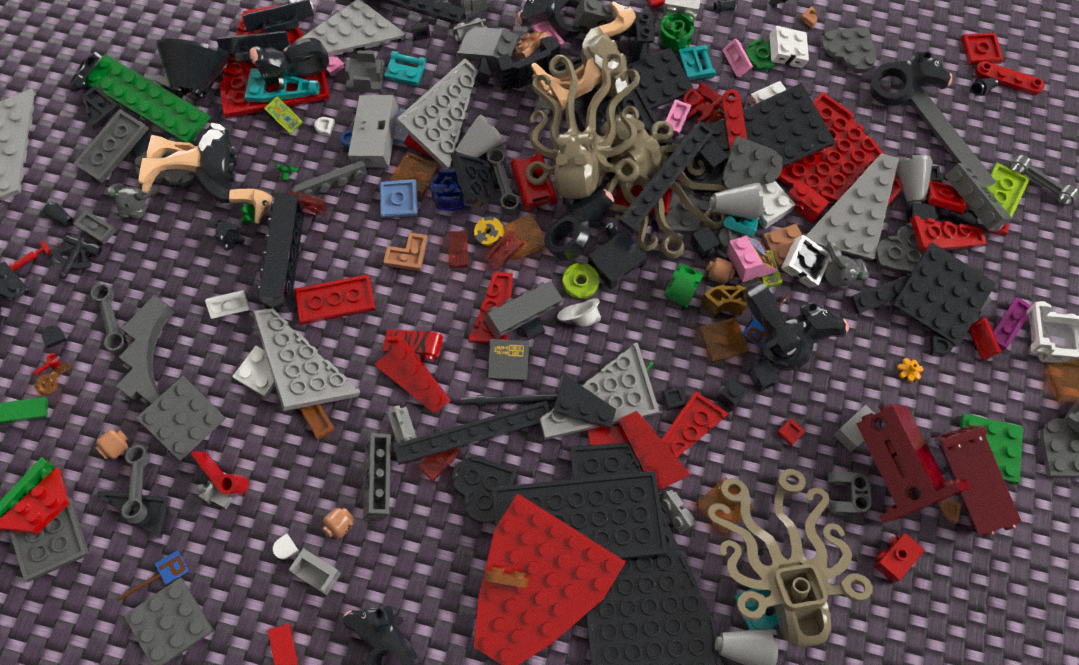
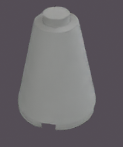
M479 115L455 151L478 158L489 150L501 145L504 141L497 129L487 123L488 120L484 116Z
M912 155L913 159L906 160V157H902L898 160L896 171L903 186L902 190L906 202L909 205L926 202L933 165L931 156Z
M753 183L714 193L713 197H710L709 200L710 208H713L714 212L759 220L758 217H761L763 212V196L759 195V191H762L761 184Z
M775 629L724 632L720 634V637H716L715 650H718L719 655L743 665H776L778 641L774 640L773 635H777Z

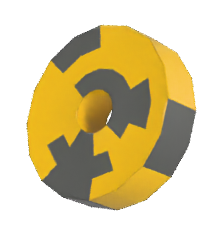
M484 217L475 225L474 236L484 246H494L503 238L504 227L495 217Z

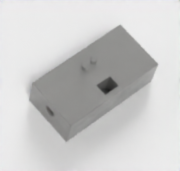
M359 95L348 153L352 164L363 160L366 167L389 168L396 129L395 121L399 111L394 95Z

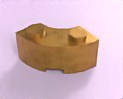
M720 285L707 291L701 300V304L714 316L724 311L735 312L742 316L749 309L743 297V290L746 287L740 285Z

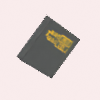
M490 339L488 378L527 380L529 341Z

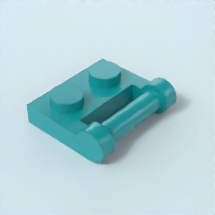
M707 45L678 50L682 68L689 81L701 78L712 79L717 75L708 56L709 50ZM698 54L703 59L705 70L702 69Z
M392 51L391 59L384 75L385 80L418 87L426 66V58H415ZM397 61L418 65V68L398 64Z
M727 215L723 224L726 228L754 238L759 220Z

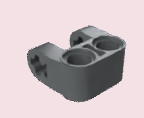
M840 471L828 473V484L832 486H846L847 502L837 501L829 503L831 515L860 516L870 509L871 488L869 478L866 475ZM854 481L861 484V489L855 486ZM856 501L861 502L863 509L857 507Z

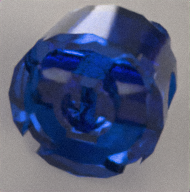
M448 168L438 171L437 175L433 176L430 181L431 196L436 208L445 211L462 209L465 201L455 169Z

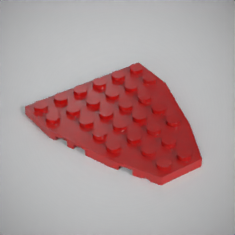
M278 5L243 11V14L277 7ZM241 16L242 19L237 25L238 31L235 36L265 33L263 28L248 32ZM298 27L295 30L287 31L290 45L303 37ZM230 54V59L223 70V81L220 82L225 118L266 111L264 108L270 102H247L245 99L251 68L258 69L252 61H236L235 54ZM325 70L313 77H298L308 81H318V95L281 101L289 107L330 99ZM276 82L268 83L266 92L279 91ZM287 83L286 92L297 91L298 84Z
M822 92L813 103L828 130L835 136V144L782 168L777 179L790 187H794L801 180L826 200L836 203L877 157L884 153L871 137L868 138L863 132L864 127L856 123L853 119L854 115L850 110ZM896 173L888 205L903 188L902 183L896 177Z
M517 493L494 531L478 597L474 647L501 665L521 664L552 644L601 602L626 561ZM491 567L504 569V573L512 574L513 571L524 572L525 577L529 578L528 587L523 588L486 581V571H491Z

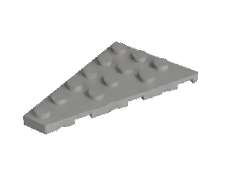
M356 0L300 39L316 38L320 40L328 52V57L344 52H353L355 48L365 47L366 49L379 46L380 44H389L391 40L400 38L404 40L405 33L363 1ZM313 55L306 56V57H304V58H302V59H300V60L308 59V58L312 57Z
M466 58L395 121L446 171L451 166V154L455 152L478 71Z
M32 88L0 101V198L3 201L21 193V181L24 176L22 170L23 164L26 163L27 146L29 145L28 133L32 126L34 96H36Z
M880 154L812 228L806 237L822 248H825L827 243L832 241L840 248L841 253L873 261L899 158Z
M273 308L253 312L283 411L359 397V389H355L347 381L348 378L339 373L338 369L330 361L322 358L317 353L318 350L311 346L299 332H295L288 326V322L281 318L279 313Z
M634 343L583 385L584 388L616 408L612 425L620 423V418L636 410L643 418L659 414L638 343ZM553 410L540 418L544 440L600 428V426L554 413Z

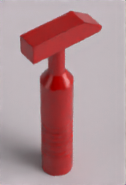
M42 241L40 242L42 248L28 253L10 264L9 267L16 271L21 266L37 258L38 254L44 250L50 256L51 250L46 242Z

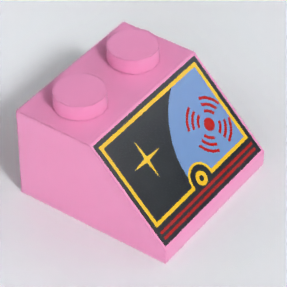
M749 236L729 241L727 255L742 282L777 272V268L762 242Z

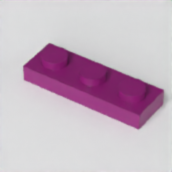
M1019 297L1013 300L993 330L997 342L1003 351L1008 348L1029 316L1027 310L1031 305Z

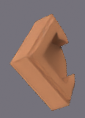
M811 6L801 15L800 20L812 29L816 25L817 16L816 10Z
M949 499L940 501L939 507L942 514L948 521L957 524L962 504Z

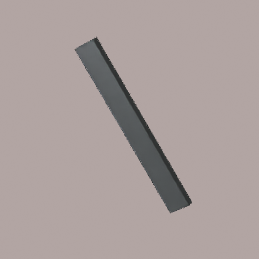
M903 82L898 86L900 91L905 87ZM917 86L908 101L957 164H968L986 187L994 185L995 179L923 88Z

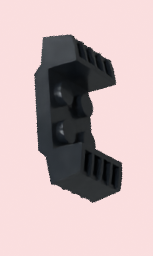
M548 36L540 39V52L526 59H521L514 63L508 53L498 58V81L502 91L512 88L520 89L532 84L534 72L531 64L536 63L547 74H550L549 63L553 57L560 55L561 44L553 36Z

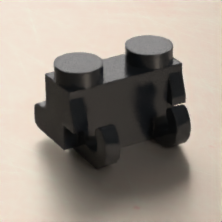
M223 217L214 219L213 224L217 227L214 237L221 242L219 244L221 248L229 251L237 243L243 244L245 242V238L237 234L238 225Z

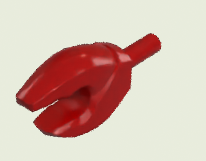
M722 97L712 104L706 102L697 105L691 110L687 118L691 119L698 113H702V116L696 120V123H699V121L703 123L709 120L715 112L714 107L722 102Z

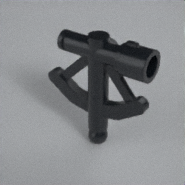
M69 235L65 237L64 242L71 244L70 246L59 250L57 248L52 249V253L57 261L64 265L62 272L59 274L61 279H66L67 274L70 273L72 268L79 270L92 266L87 261L86 253L99 257L102 253V247L96 243L88 244L86 240L80 237L76 239ZM72 250L67 260L62 257L61 253ZM81 252L83 262L75 263Z

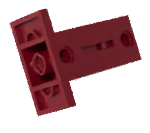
M885 405L879 408V413H869L861 417L862 421L856 423L896 504L884 509L885 513L879 516L882 523L898 520L972 488L969 480L961 481L959 478L954 481H945L907 405Z
M971 424L933 438L936 445L940 448L952 480L954 481L959 478L961 481L969 480L972 488L958 495L973 531L978 535L988 537L996 534L995 530L1014 529L1017 527V523L1022 521L986 438L988 433L985 426Z

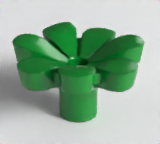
M274 164L275 168L282 172L281 179L289 180V173L293 171L298 172V168H295V166L286 167Z
M244 203L241 209V213L244 216L241 217V221L243 223L250 221L253 225H256L254 206L251 204L248 206L247 203Z

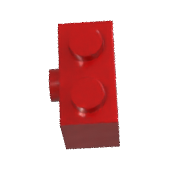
M801 180L788 193V196L796 204L794 210L812 224L823 214L829 204L828 200Z
M906 533L900 536L894 535L888 542L890 547L886 551L883 549L875 558L878 561L874 564V567L892 583L900 581L925 551Z

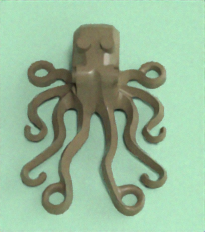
M609 52L603 57V84L595 93L588 106L586 128L583 132L578 130L575 119L574 103L578 82L570 59L564 55H556L549 63L550 73L555 78L563 79L568 76L570 78V88L566 102L568 129L566 133L559 135L558 131L562 119L560 105L537 85L540 80L545 81L546 85H550L551 79L544 74L537 75L533 79V91L547 102L553 110L550 139L554 149L551 150L538 141V134L546 125L548 119L546 113L541 110L535 111L530 117L531 124L535 122L537 116L542 118V121L531 132L530 143L534 150L541 155L556 159V165L548 166L543 162L536 161L527 167L526 176L533 185H542L547 182L550 174H555V186L562 197L582 199L589 197L596 189L601 171L615 172L618 179L623 183H631L638 178L640 167L634 160L625 158L616 164H609L607 162L608 157L624 152L633 145L637 138V128L626 117V114L633 112L634 119H638L639 112L637 108L627 106L622 110L620 118L629 130V137L616 147H611L617 132L615 109L617 104L638 85L640 76L636 70H625L621 74V81H625L629 75L634 77V81L609 102L606 110L608 124L606 135L599 136L596 133V110L610 89L611 76L619 75L625 67V59L618 52ZM611 59L619 61L618 66L614 69L608 67ZM559 62L565 63L566 66L565 70L557 71L555 67ZM626 165L633 167V172L629 176L622 173V169ZM537 168L543 170V175L540 178L533 177V172Z
M620 114L615 116L617 132L611 144L612 148L623 143L629 137V130L621 121ZM626 114V117L637 128V138L627 150L610 157L611 163L609 164H616L622 159L629 158L638 163L640 174L631 183H623L615 174L607 183L605 190L612 194L615 186L619 184L624 198L632 204L636 197L632 194L631 188L635 185H640L644 189L651 181V178L657 174L669 159L664 154L675 152L680 145L672 144L661 147L659 143H667L672 139L674 129L670 123L666 121L656 122L652 126L651 136H649L644 129L643 122L634 119V115ZM607 121L601 126V136H605L608 131ZM663 128L667 131V134H657V130ZM693 158L687 165L688 171L693 175H702L706 170L704 162L699 160L700 169L695 170L693 169L695 158ZM626 165L622 169V173L626 176L631 175L633 172V167L630 165ZM601 171L597 187L602 184L605 174L608 172ZM684 171L678 176V180L691 189L727 190L723 185L693 182L687 178ZM674 181L670 188L680 198L684 206L701 219L706 227L708 226L713 230L725 227L723 222L725 217H727L726 214L714 212L713 208H709L703 214L691 203L682 188ZM661 197L655 205L657 224L666 235L661 243V250L667 257L674 259L684 253V243L682 238L666 223L664 202ZM613 203L609 209L625 212L628 207ZM619 214L615 216V218L617 219V221H618L619 218H620V215H619ZM649 214L640 224L637 239L639 247L646 251L655 249L658 244L656 236L651 237L652 243L650 245L644 244ZM717 214L721 217V220L714 222L710 219V216ZM676 243L679 248L676 251H670L667 248L668 244Z
M786 469L780 474L774 508L776 516L786 526L790 536L792 554L788 560L781 554L774 537L753 521L750 515V494L747 486L736 478L727 479L721 486L722 496L728 502L740 505L742 519L750 532L715 515L716 510L724 511L725 514L730 513V508L724 504L716 503L711 505L708 515L714 523L743 537L747 545L749 563L761 577V580L748 578L738 572L736 564L742 550L735 541H724L720 546L721 555L725 556L727 554V547H733L735 552L727 562L729 575L744 586L768 590L769 597L766 598L764 595L754 591L744 592L737 602L739 614L748 620H758L765 614L767 607L774 606L781 633L784 639L793 646L809 647L826 642L831 632V619L827 604L828 596L843 594L852 601L863 602L873 592L870 580L860 574H849L840 585L834 586L828 583L829 579L845 571L852 559L849 546L844 541L830 534V530H835L839 533L840 537H843L845 535L844 530L837 524H827L823 530L824 537L830 543L839 547L843 554L837 564L832 568H827V550L816 533L815 523L828 505L829 495L821 488H812L806 494L808 501L813 500L814 495H820L823 498L805 523L806 535L816 549V556L812 559H806L803 554L798 529L783 512L784 495L801 492L805 488V477L794 469ZM794 478L799 483L797 485H791L786 481V479ZM728 488H735L740 493L733 495L728 492ZM751 533L767 545L773 562L771 566H765L759 560L758 546ZM851 584L861 585L864 588V592H855L851 588ZM748 601L758 605V609L756 611H749L745 607V603Z

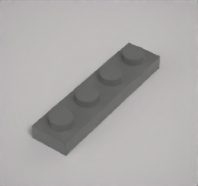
M363 160L294 185L300 200L309 199L321 192L324 193L337 186H343L350 181L359 180L368 174Z

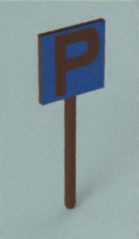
M786 294L778 304L780 308L788 299L789 294ZM755 318L742 335L761 348L767 331Z
M177 550L156 562L155 565L159 573L117 597V601L124 599L162 577L165 585H168L190 572L180 552Z

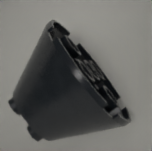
M165 38V42H160V39L156 40V47L172 91H176V94L187 96L188 93H192L195 97L205 98V94L209 92L230 59L229 52L217 47V51L208 48L209 44L173 38Z

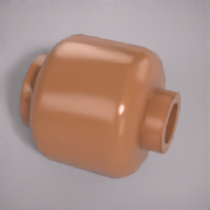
M719 257L714 259L713 262L709 261L705 270L708 272V279L721 285L726 282L729 283L735 273L733 264Z
M110 429L97 439L96 443L98 446L95 448L106 460L108 458L116 459L127 450L128 444L125 441L128 438L121 430L116 432Z
M335 508L323 518L324 527L322 530L329 538L333 536L340 539L353 528L352 521H354V518L347 509Z

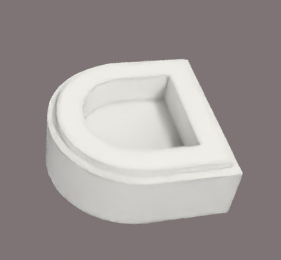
M327 117L318 118L314 123L316 132L330 137L335 120Z
M288 534L279 538L273 546L274 554L282 560L289 559L299 552Z

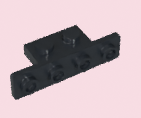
M302 0L242 15L248 32L264 28L265 33L295 30L299 27L298 20L314 16L310 0Z
M287 31L217 38L219 48L226 50L230 54H235L236 61L242 62L251 61L249 52L252 47L259 46L261 48H275L279 50L285 49L290 45Z

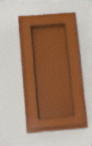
M320 404L299 408L317 440L335 431Z

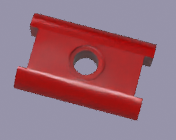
M535 153L534 157L519 160L517 157L510 162L525 210L533 211V207L548 203L550 206H553L558 202L550 177L547 182L538 186L533 185L527 179L526 169L531 163L540 161L546 164L543 155L540 153ZM537 168L533 172L534 178H540L543 175L541 168Z

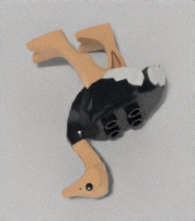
M210 123L207 133L203 135L198 146L186 142L169 141L165 138L151 135L147 158H142L139 173V183L142 184V192H149L155 177L160 171L182 169L195 172L197 181L203 191L219 203L246 202L253 205L255 208L256 224H259L262 217L270 210L272 196L261 190H231L232 182L235 183L236 181L234 166H237L238 158L235 155L236 148L232 147L228 129H225L220 124ZM168 151L173 152L172 155L162 158Z

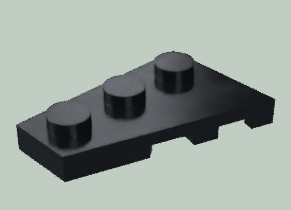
M564 374L553 412L611 429L616 408Z

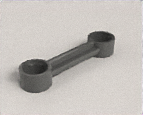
M493 148L487 153V163L494 169L501 191V209L506 214H514L519 209V199L512 193L504 168L505 154L503 150ZM498 155L502 157V160L494 162L490 158ZM512 200L516 202V205L514 207H506L504 202Z
M1017 155L1009 165L1010 169L1022 175L1026 174L1055 193L1057 201L1063 205H1072L1079 196V191L1074 186H1062L1034 168L1032 161L1025 155Z
M97 284L92 288L91 296L99 304L107 336L104 340V345L111 353L121 354L127 349L128 342L119 333L111 304L114 299V292L107 284ZM108 290L106 297L97 299L101 291ZM122 339L120 346L110 348L113 340Z
M140 445L131 447L125 455L126 461L131 465L129 501L123 505L122 515L133 524L141 522L147 515V508L142 503L143 469L149 463L150 455ZM143 453L139 460L132 461L137 454ZM140 506L138 513L129 516L133 508Z

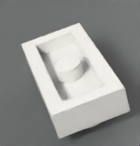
M244 290L208 298L205 301L211 319L247 311L250 308Z

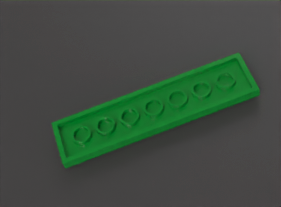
M106 54L102 56L85 79L87 85L91 87L97 86L114 101L186 143H192L211 118L204 111Z

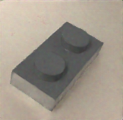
M87 210L73 223L78 229L104 245L116 232L114 227Z

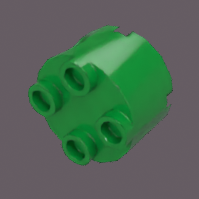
M673 12L664 16L661 21L658 43L664 49L671 47L674 55H678L679 49L688 48L691 44L694 33L693 20L688 15L680 12L678 14Z
M679 264L663 296L687 308L704 274L684 264Z

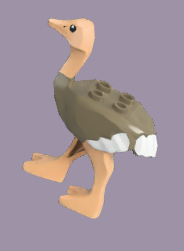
M614 1L611 2L610 6L615 13L616 19L609 24L591 29L586 35L580 55L582 65L574 70L578 82L575 99L591 91L593 87L597 90L602 87L603 57L609 52L620 53L614 40L611 41L609 37L626 31L634 23L636 16L630 7L619 5ZM623 53L621 55L625 59V67L619 75L611 76V86L606 94L611 96V98H614L628 86V76L625 81L620 80L621 74L627 70V60ZM611 59L608 67L611 69L616 68L619 61ZM536 63L531 64L534 75H532L533 79L541 74L547 75L551 79L550 85H546L545 81L540 80L537 83L538 87L558 102L561 111L565 109L569 89L564 88H570L569 76L558 79L547 74Z

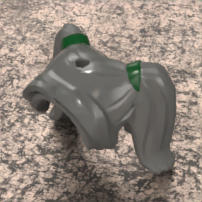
M117 183L107 188L106 192L108 196L115 200L120 217L140 218L144 216L147 209L146 199L157 194L160 191V186L154 184L148 193H144L142 189L136 187L124 188L123 184Z
M832 241L827 243L825 248L828 250L833 262L831 265H827L825 277L832 286H837L842 291L857 280L864 281L868 279L869 272L863 263V259H856L854 261L847 256H843L840 248Z

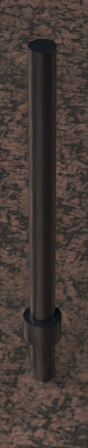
M558 394L490 397L477 395V397L461 398V406L477 405V407H485L487 404L556 402Z

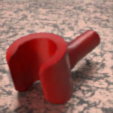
M55 353L49 354L46 358L47 362L33 371V373L38 375L50 367L58 368L60 360H55L57 355Z

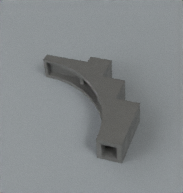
M153 295L122 328L127 334L125 338L132 344L119 356L124 362L122 366L129 373L116 386L121 390L119 395L128 402L131 399L136 403L142 401L147 406L151 405L161 396L153 373V355L163 327L174 314L170 306L156 295Z

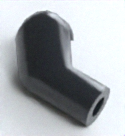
M607 224L608 242L616 237L619 231L615 224Z

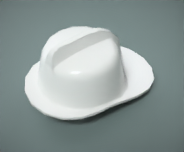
M594 298L568 306L558 313L557 318L562 321L573 320L581 327L597 323L601 320L597 308L599 299Z

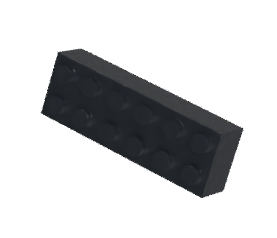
M275 194L274 201H271L272 216L268 219L269 234H266L265 237L267 248L263 252L264 267L260 269L261 286L257 288V296L261 299L262 305L266 309L273 308L276 312L290 313L305 212L298 195Z

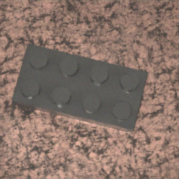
M119 109L73 164L103 184L149 128Z

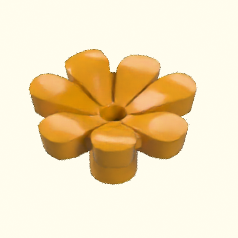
M903 359V364L897 365V370L902 371L899 373V377L901 379L907 377V381L910 383L914 379L919 381L923 367L919 366L916 360Z

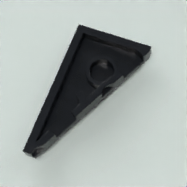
M97 491L99 498L121 513L123 505L129 501V493ZM142 495V503L147 508V515L144 520L137 524L162 539L171 499L169 497ZM140 506L133 508L129 516L138 513Z

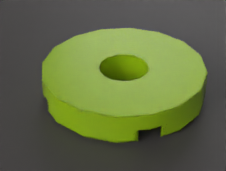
M573 264L563 274V288L573 298H589L598 290L599 274L589 264ZM582 277L586 280V282L584 284H578L576 282V279Z

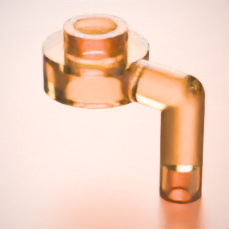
M65 362L56 367L50 375L44 374L38 377L34 382L35 390L41 395H49L57 389L56 379L62 373L69 370L71 365ZM41 383L46 384V389L42 387Z

